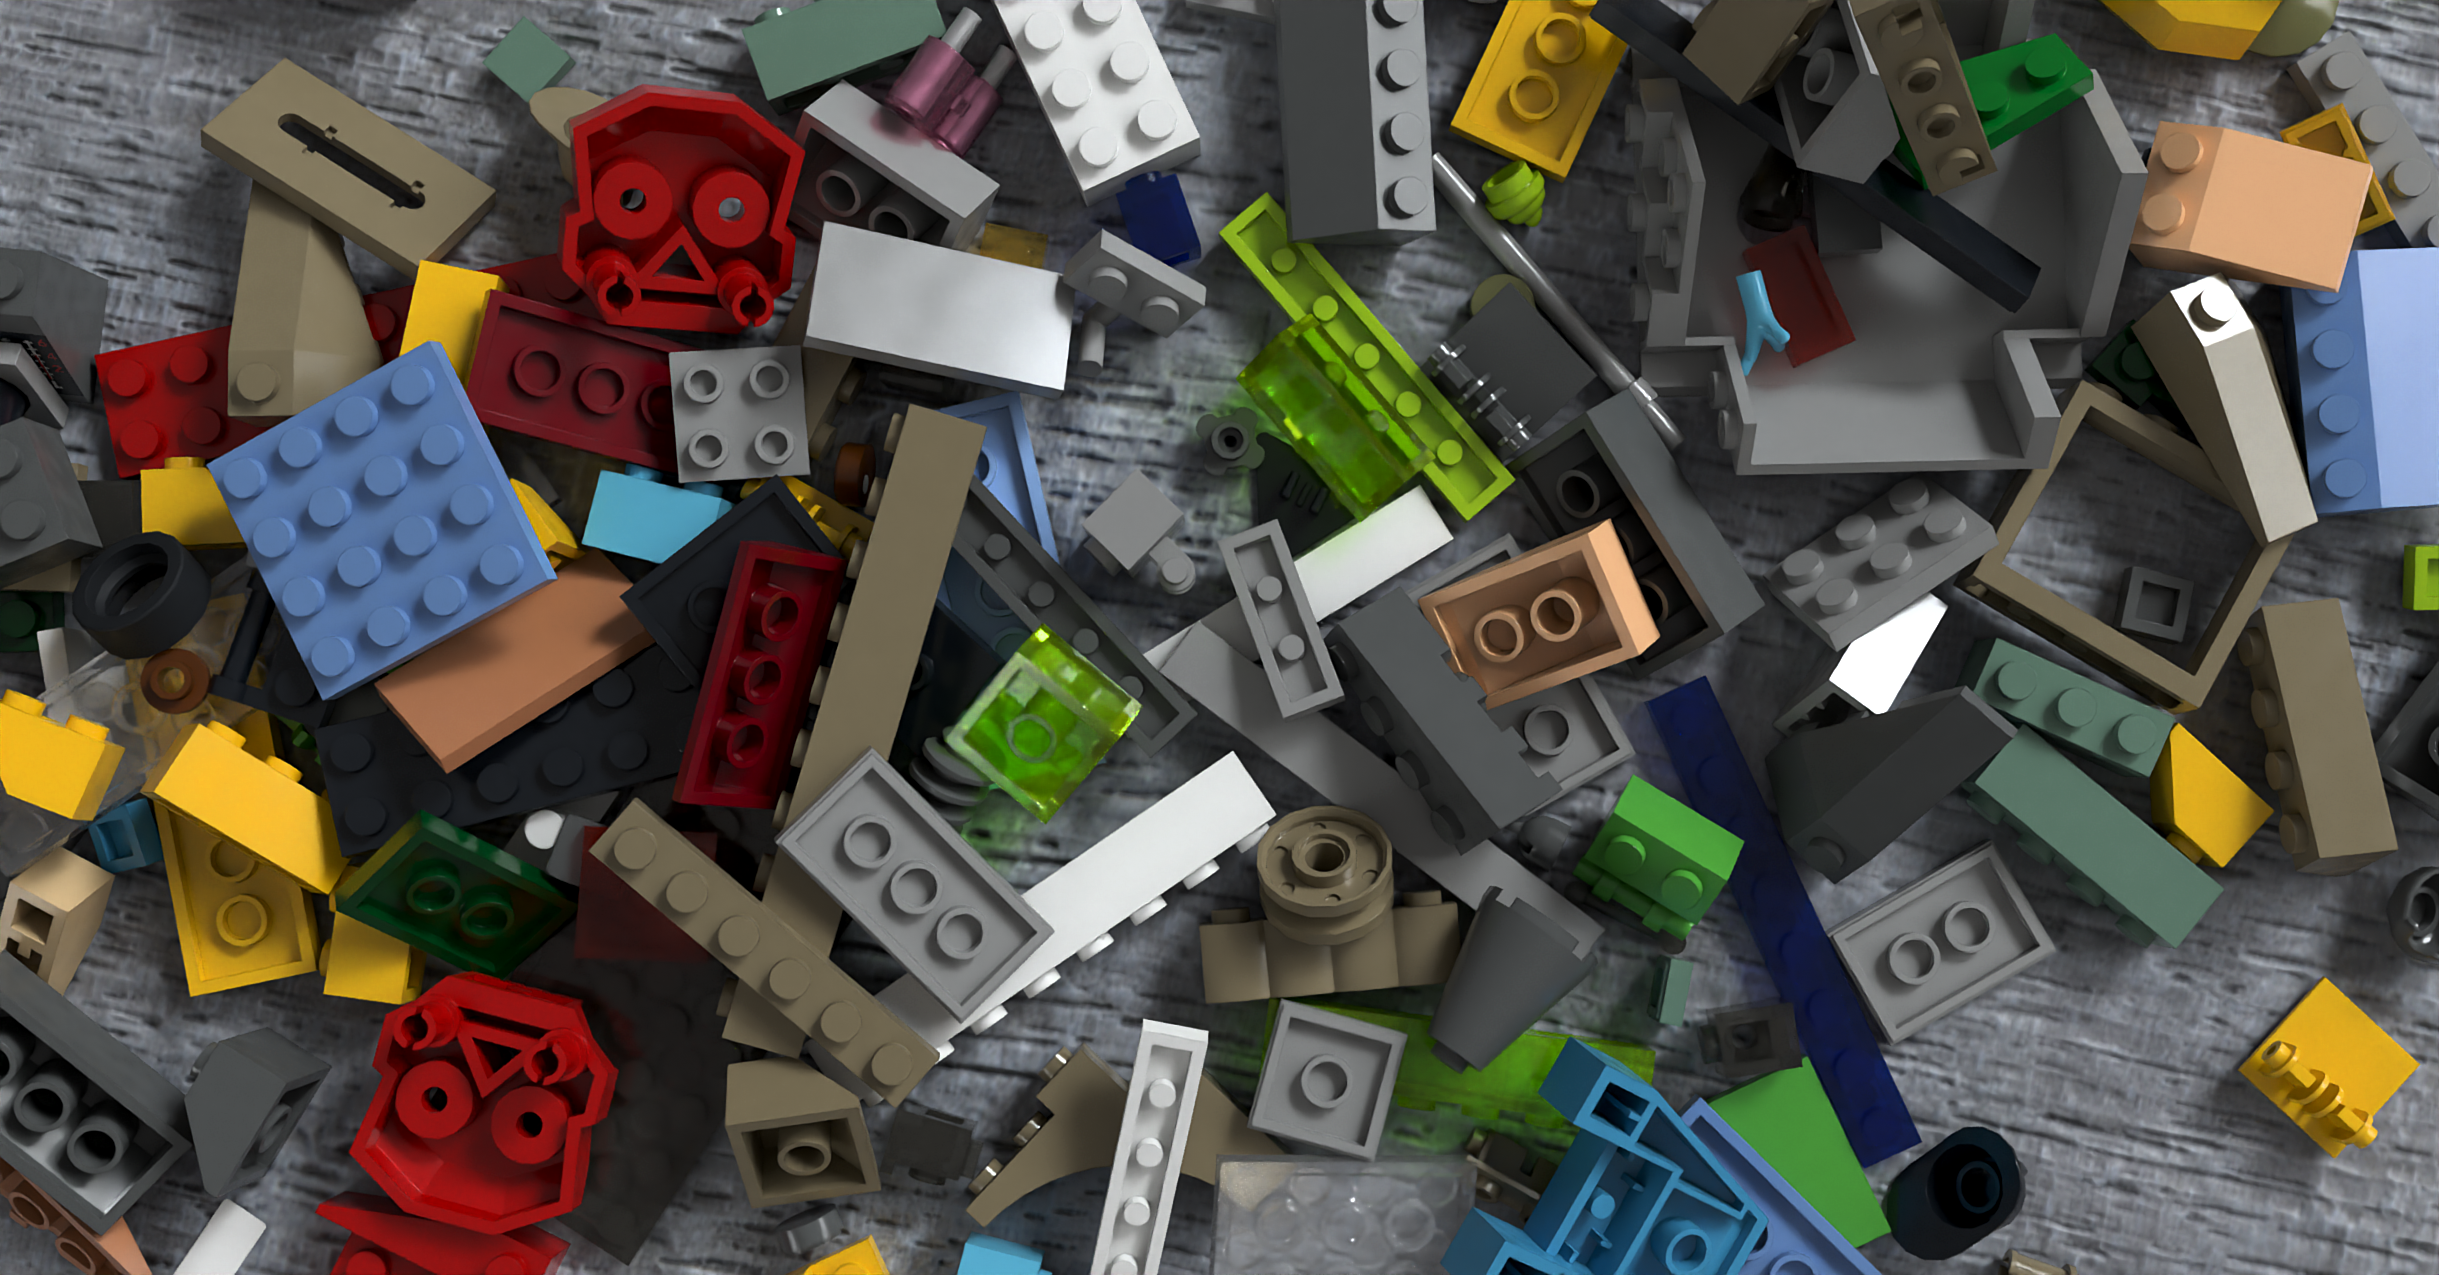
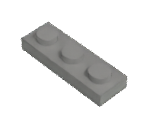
M1278 519L1217 541L1285 723L1345 701V695Z

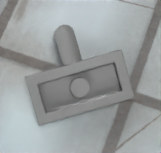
M1104 229L1098 232L1065 263L1063 282L1097 300L1084 313L1081 323L1077 370L1086 377H1096L1102 373L1106 327L1121 314L1168 338L1205 306L1206 287Z

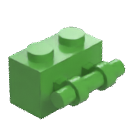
M1633 774L1604 818L1589 849L1582 855L1572 874L1593 886L1591 893L1603 901L1608 902L1612 898L1642 916L1640 923L1654 932L1658 933L1662 928L1683 941L1693 925L1697 926L1727 883L1745 841Z

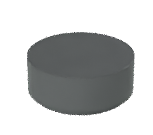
M830 1203L813 1207L790 1217L775 1228V1232L784 1253L798 1254L832 1240L841 1233L844 1225L836 1205Z

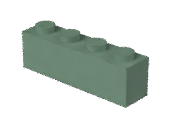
M2011 723L2018 729L2014 738L1960 784L1971 793L1970 797L1966 800L1968 805L1991 823L1998 825L2003 820L2021 836L2017 839L2016 844L2030 857L2045 866H2048L2051 861L2070 875L2065 884L2081 899L2095 907H2098L2101 902L2104 903L2120 917L2115 926L2132 941L2144 948H2148L2152 943L2176 949L2225 889L2026 724Z

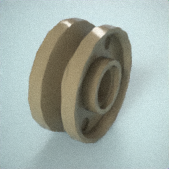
M1311 806L1289 813L1270 826L1258 844L1256 864L1257 875L1260 880V903L1269 923L1286 937L1309 945H1340L1363 938L1381 925L1394 904L1392 844L1385 830L1365 813L1343 806Z

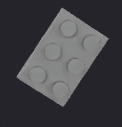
M1918 471L1908 479L1896 484L1890 491L1855 514L1843 519L1837 526L1801 550L1789 555L1784 561L1764 573L1763 577L1770 592L1830 647L1838 652L1999 545V541L1993 525L1923 472Z

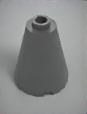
M1489 886L1481 898L1426 1032L1436 1042L1429 1052L1460 1075L1464 1073L1468 1066L1478 1072L1486 1068L1582 982L1598 964L1597 958L1591 952L1581 961L1572 953L1580 941L1525 901L1517 897L1510 907L1497 901L1496 899L1503 890L1497 886Z

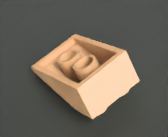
M2165 121L2159 122L2146 166L2149 174L2129 249L2143 267L2207 276L2221 272L2229 279L2332 293L2339 292L2374 169L2372 165L2228 128Z
M1611 518L1552 540L1418 599L1425 618L1451 650V660L1447 663L1454 673L1463 672L1469 677L1473 676L1487 694L1485 700L1487 710L1639 656L1660 637V633Z

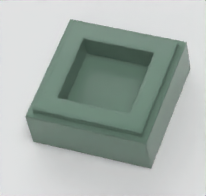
M525 16L522 17L482 62L527 103H529L535 92L548 87H555L576 64L564 50Z
M1660 954V957L1657 956L1647 1008L1649 1017L1659 1023L1682 1027L1694 963L1680 957Z

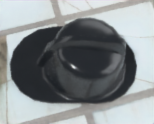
M1964 1127L1946 1137L1941 1143L1909 1164L1895 1179L1887 1197L1886 1218L1892 1230V1236L1906 1252L1923 1260L1944 1261L1961 1254L1992 1232L2011 1224L2020 1213L2026 1197L2024 1176L2028 1173V1170L2023 1162L2018 1160L2014 1148L2001 1134L1985 1127Z

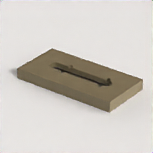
M283 58L201 129V147L416 281L420 260L437 263L495 207L497 190L287 58ZM286 122L300 124L415 196L424 205L418 209H409L404 206L401 208L397 207L395 200L320 153L308 151L307 145L283 131L280 125Z

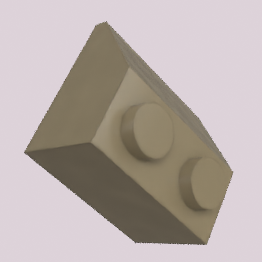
M789 1056L728 1064L725 1128L752 1209L881 1191V1178L858 1096L800 1059Z

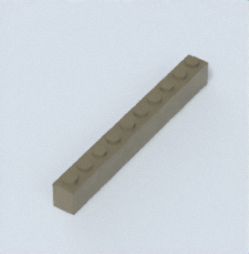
M911 403L909 404L906 416L894 413L883 451L895 454L887 479L875 476L865 509V514L876 517L869 542L856 540L846 577L857 580L850 605L840 602L837 604L827 640L839 644L832 667L819 665L808 703L818 705L820 708L813 731L805 728L800 729L790 766L801 768V772L794 793L782 790L771 828L782 831L870 745L888 762L985 438L986 426ZM779 846L776 856L764 853L755 878L753 891L764 893L762 903L829 959L844 909ZM727 977L716 1011L717 1016L727 1018L722 1038L799 1059L807 1034L742 979L736 980Z

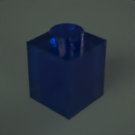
M1151 171L1125 182L1126 190L1116 193V200L1130 244L1170 267L1201 258V244L1177 174L1162 178L1160 171Z

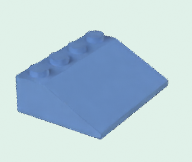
M2439 247L2350 251L2338 293L2279 285L2292 427L2317 518L2439 507Z

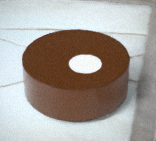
M847 442L838 453L834 471V492L837 501L841 505L863 508L867 505L876 474V457L871 444Z

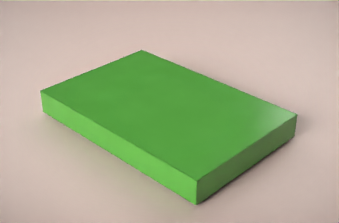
M1801 1054L1704 1100L1854 1248L1892 1231L1807 1055Z

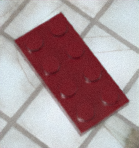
M489 289L485 292L463 388L481 425L679 477L669 353L705 350L624 326L608 325L603 320Z

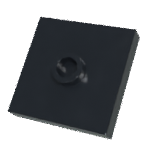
M938 598L934 605L896 736L918 757H925L921 747L927 738L936 737L944 739L942 731L946 726L956 725L959 727L1008 665L997 652Z

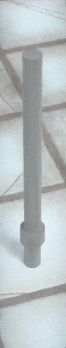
M1439 152L1433 155L1434 186L1510 274L1521 279L1530 288L1535 303L1615 395L1629 387L1669 452L1683 442L1686 436L1654 401L1658 394L1642 376L1637 380L1503 225L1491 215L1484 203Z

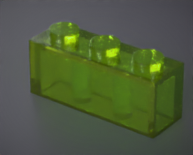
M1311 313L1277 334L1235 378L1251 396L1255 405L1265 412L1291 442L1295 451L1311 465L1331 488L1336 498L1350 510L1360 523L1393 498L1436 458Z

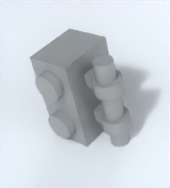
M1136 468L1081 524L1090 537L1083 546L1113 577L1123 569L1133 579L1152 561L1157 566L1156 575L1161 588L1170 595H1183L1191 590L1196 579L1193 562L1171 540L1185 526L1184 513Z

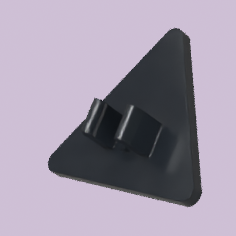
M1267 432L1257 435V444L1263 447L1265 451L1262 464L1256 468L1258 524L1262 525L1278 519L1292 558L1378 504L1380 494L1372 487Z

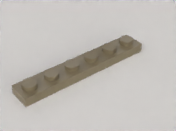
M636 797L589 850L591 854L895 1109L939 1060L940 1052L639 798Z

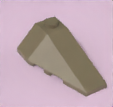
M254 179L252 180L228 349V417L256 427H275L385 365L378 341L373 339L363 306L366 304L360 286L354 282L343 249L345 246L343 235Z

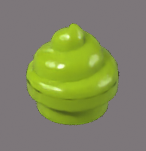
M1524 160L1511 162L1495 172L1483 184L1482 191L1487 197L1485 207L1497 220H1508L1516 225L1525 223L1529 227H1536L1541 221L1543 214L1541 206L1545 198V180L1538 169H1530Z

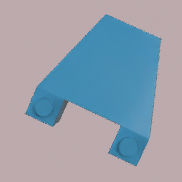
M1570 1036L1537 1093L1571 1123L1581 1128L1524 1228L1520 1229L1475 1207H1471L1440 1261V1264L1450 1275H1738L1769 1222V1218L1656 1089L1619 1060Z

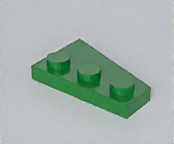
M2056 33L1960 61L1990 150L2094 90L2093 73ZM1889 98L1901 138L1896 143L1892 153L1920 186L1926 190L1929 188Z

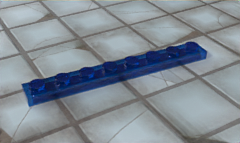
M1706 675L1697 677L1645 701V706L1694 811L1745 841L1727 883L1860 1166L1865 1169L1921 1143L1922 1140Z

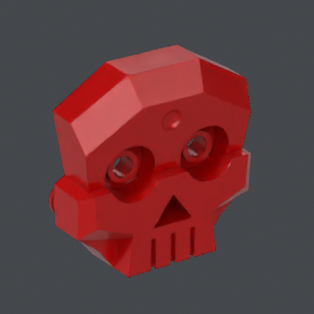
M641 84L569 120L574 197L560 206L557 256L561 269L588 295L608 325L739 334L745 326L748 327L750 321H752L754 327H760L767 323L773 315L774 300L791 288L796 237L786 226L805 156L804 149L738 96L731 93ZM635 188L643 192L642 202L637 207L625 208L620 205V198L624 191ZM727 198H737L740 200V209L732 217H723L719 214L720 204ZM682 244L694 266L665 262Z
M474 971L449 975L416 1000L385 1015L372 1066L382 1075V1079L348 1153L406 1213L493 1236L572 1212L582 1204L589 1167L592 1125L597 1124L608 1116L619 1069L613 1066L593 1038L582 1009L584 1000L558 993H550V991L535 987H527L524 984L509 980H500V978ZM496 1044L522 1051L504 1065ZM432 1087H438L446 1093L447 1104L444 1109H438L431 1104L429 1094ZM527 1112H533L541 1118L542 1130L539 1134H533L526 1130L523 1119Z

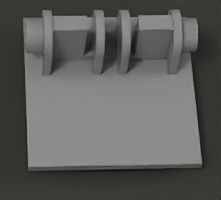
M801 345L669 353L679 483L773 477L776 474L778 476L810 474Z

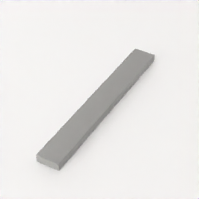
M1196 621L1159 670V673L1334 805L1363 812L1380 824L1395 851L1475 911L1488 887L1497 886L1503 889L1496 899L1500 903L1510 907L1518 897L1549 917L1580 941L1572 953L1581 961L1605 931V928L1488 839L1461 856L1455 845H1448L1436 832L1431 821V812L1433 811L1420 791L1411 789L1404 782L1398 771L1320 712L1316 711L1285 723L1266 672L1199 621Z

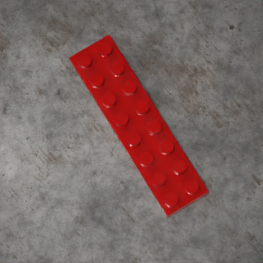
M557 253L477 270L478 272L499 276L509 287L508 294L605 321L588 295L561 269ZM415 284L363 296L366 304L363 306L373 339L378 341L385 365L400 355ZM232 325L94 355L120 479L133 481L141 479L140 470L165 469V458L200 457L205 458V462L208 464L273 428L256 427L228 417V349Z

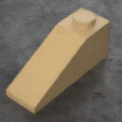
M61 846L56 847L10 881L0 917V953L4 949L63 996L101 925L115 875Z

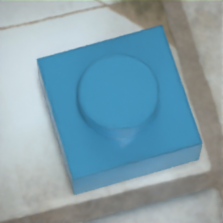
M147 798L101 808L97 811L93 821H86L101 868L111 874L147 866L164 859L158 825L152 816Z

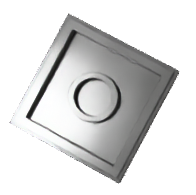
M1281 998L1249 1113L1247 1128L1374 1163L1408 1034Z

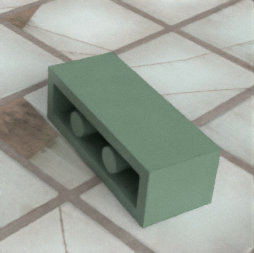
M814 0L815 3L793 11L788 7L768 10L755 18V25L741 29L767 101L778 116L814 103L842 79L856 88L919 65L934 43L940 41L947 32L935 0Z
M1999 638L1974 641L1954 687L1966 685L2009 723H2024L2047 743L2123 777L2151 776L2176 719Z

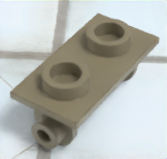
M1475 1127L1464 1145V1150L1471 1153L1472 1156L1467 1155L1450 1167L1448 1173L1463 1180V1189L1472 1196L1488 1203H1497L1499 1200L1520 1212L1519 1220L1526 1224L1559 1166L1540 1156L1536 1159L1528 1176L1521 1172L1520 1169L1529 1149L1490 1127L1485 1132Z

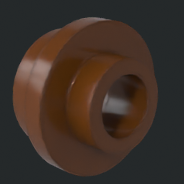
M171 648L155 654L145 664L140 678L141 691L146 701L158 711L168 714H185L199 707L207 698L209 693L206 691L211 680V674L207 664L197 654L185 649ZM179 669L184 675V684L177 692L169 693L164 687V678L169 671Z

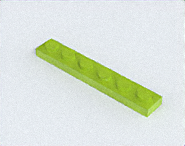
M1268 192L1264 193L1219 232L1220 240L1464 523L1468 522L1516 480L1314 245L1309 243H1287L1286 213Z

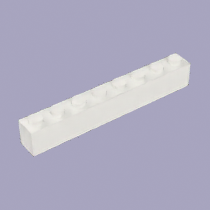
M1231 751L1021 895L1052 926L1055 932L962 1024L909 973L873 997L940 1052V1058L937 1061L939 1062L955 1050L949 1042L950 1038L968 1026L971 1027L975 1035L992 1026L1008 1014L1001 1003L1022 989L1029 999L1061 978L1055 966L1074 953L1084 962L1114 941L1108 930L1127 917L1137 926L1167 905L1161 894L1181 880L1189 890L1220 869L1213 858L1235 844L1242 854L1259 843L1269 829V825L1266 822L1277 814L1234 751ZM813 1039L804 1044L822 1073L858 1096L859 1101L863 1099L867 1106L871 1108L883 1100L879 1094Z

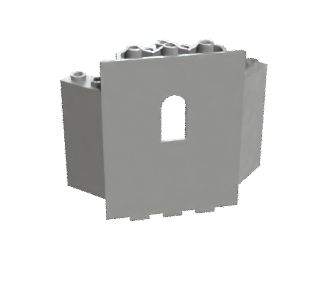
M1938 0L1959 61L2037 39L2027 38L2035 0ZM2059 37L2070 48L2068 38ZM1630 46L1632 104H1627L1625 108L1624 133L1626 143H1633L1635 193H1630L1628 196L1627 226L1629 232H1636L1637 283H1632L1630 287L1629 308L1631 321H1638L1640 377L1642 376L1658 394L1657 397L1708 396L1710 408L1712 410L1719 409L1720 411L1718 419L1719 445L1721 449L1730 450L1736 475L2047 469L2061 420L2060 412L2050 389L2070 388L2081 381V342L2092 337H2106L2149 174L2097 70L2090 69L2093 73L2094 90L1991 150L1998 171L1938 194L1946 202L2041 267L2029 299L2014 314L1881 221L1883 249L1873 254L1814 258L1813 247L1766 248L1757 246L1747 240L1740 230L1737 219L1739 205L1744 197L1752 191L1762 188L1808 187L1806 170L1797 168L1796 162ZM1893 153L1886 158V160L1914 178ZM1761 270L1773 315L1780 326L1790 334V339L1785 343V349L1781 352H1775L1770 344L1763 340L1755 363H1753L1749 374L1744 376L1740 361L1745 350L1747 320L1736 277Z

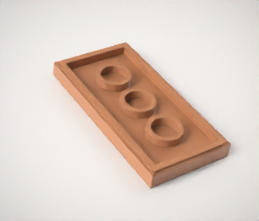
M594 548L584 556L555 572L558 580L439 643L374 683L381 699L446 774L656 642L619 597L634 584L599 549Z

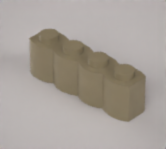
M1441 890L1402 893L1403 904L1393 905L1381 925L1363 938L1340 945H1309L1288 938L1270 924L1267 917L1250 918L1249 907L1211 910L1212 921L1199 923L1206 1004L1447 983L1461 949L1457 903L1453 900L1442 901Z

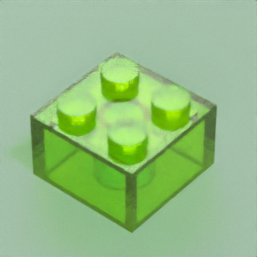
M1042 623L1013 654L944 741L1044 824H1047L1121 737L1144 706Z

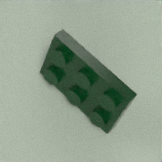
M422 809L402 826L335 892L336 911L465 971L500 978V980L508 976L581 907L578 888L546 875L545 871Z

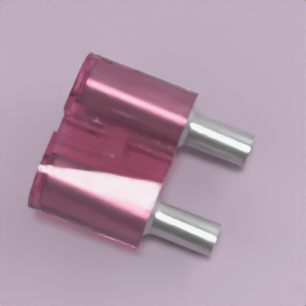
M963 7L941 40L931 35L927 36L884 98L885 102L904 121L914 124L916 129L962 160L1004 101L996 89L1018 58L1009 48L999 45L981 73L975 76L973 74L975 69L959 53L982 19L967 7Z

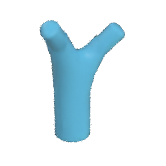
M1761 270L1736 277L1747 320L1745 350L1740 361L1744 376L1749 374L1753 363H1755L1763 340H1766L1775 352H1781L1785 349V343L1790 339V334L1780 326L1773 315Z

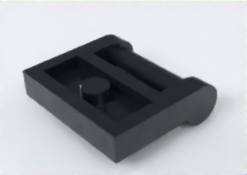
M252 569L246 585L247 588L252 589L222 671L220 675H212L206 692L317 729L326 727L337 699L322 700L287 627L285 628L263 689L246 684L276 606L259 570Z

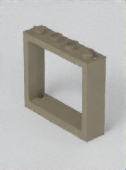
M1849 0L1856 23L1932 196L1998 171L1938 0Z
M2082 379L2060 393L2055 402L2060 412L2061 420L2049 467L2047 469H2017L1988 521L1993 525L1999 545L1961 569L1953 586L2173 715L2200 709L2294 534L2262 548L2257 539L2254 540L2184 670L2002 564L2081 421L2240 512L2202 447H2198L2177 435V427L2168 420L2153 414L2143 415L2122 403V396L2113 388L2099 382H2086Z

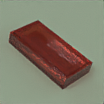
M1805 225L1750 247L1742 253L1750 272L1761 270L1773 315L1780 326L1790 334L1789 341L1785 343V351L1793 369L1856 341Z

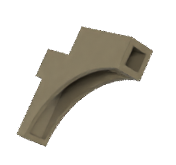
M1085 1042L1073 1054L1063 1046L1038 1073L1046 1083L1040 1088L1036 1097L1052 1112L1050 1116L1046 1118L1038 1110L1012 1138L1020 1148L1004 1165L993 1158L968 1185L975 1193V1196L970 1200L965 1211L983 1228L1022 1196L1048 1182L1069 1174L1112 1166L1129 1084ZM1203 1067L1180 1173L1196 1177L1224 1190L1252 1210L1296 1163L1294 1153L1276 1135L1247 1128L1250 1111Z

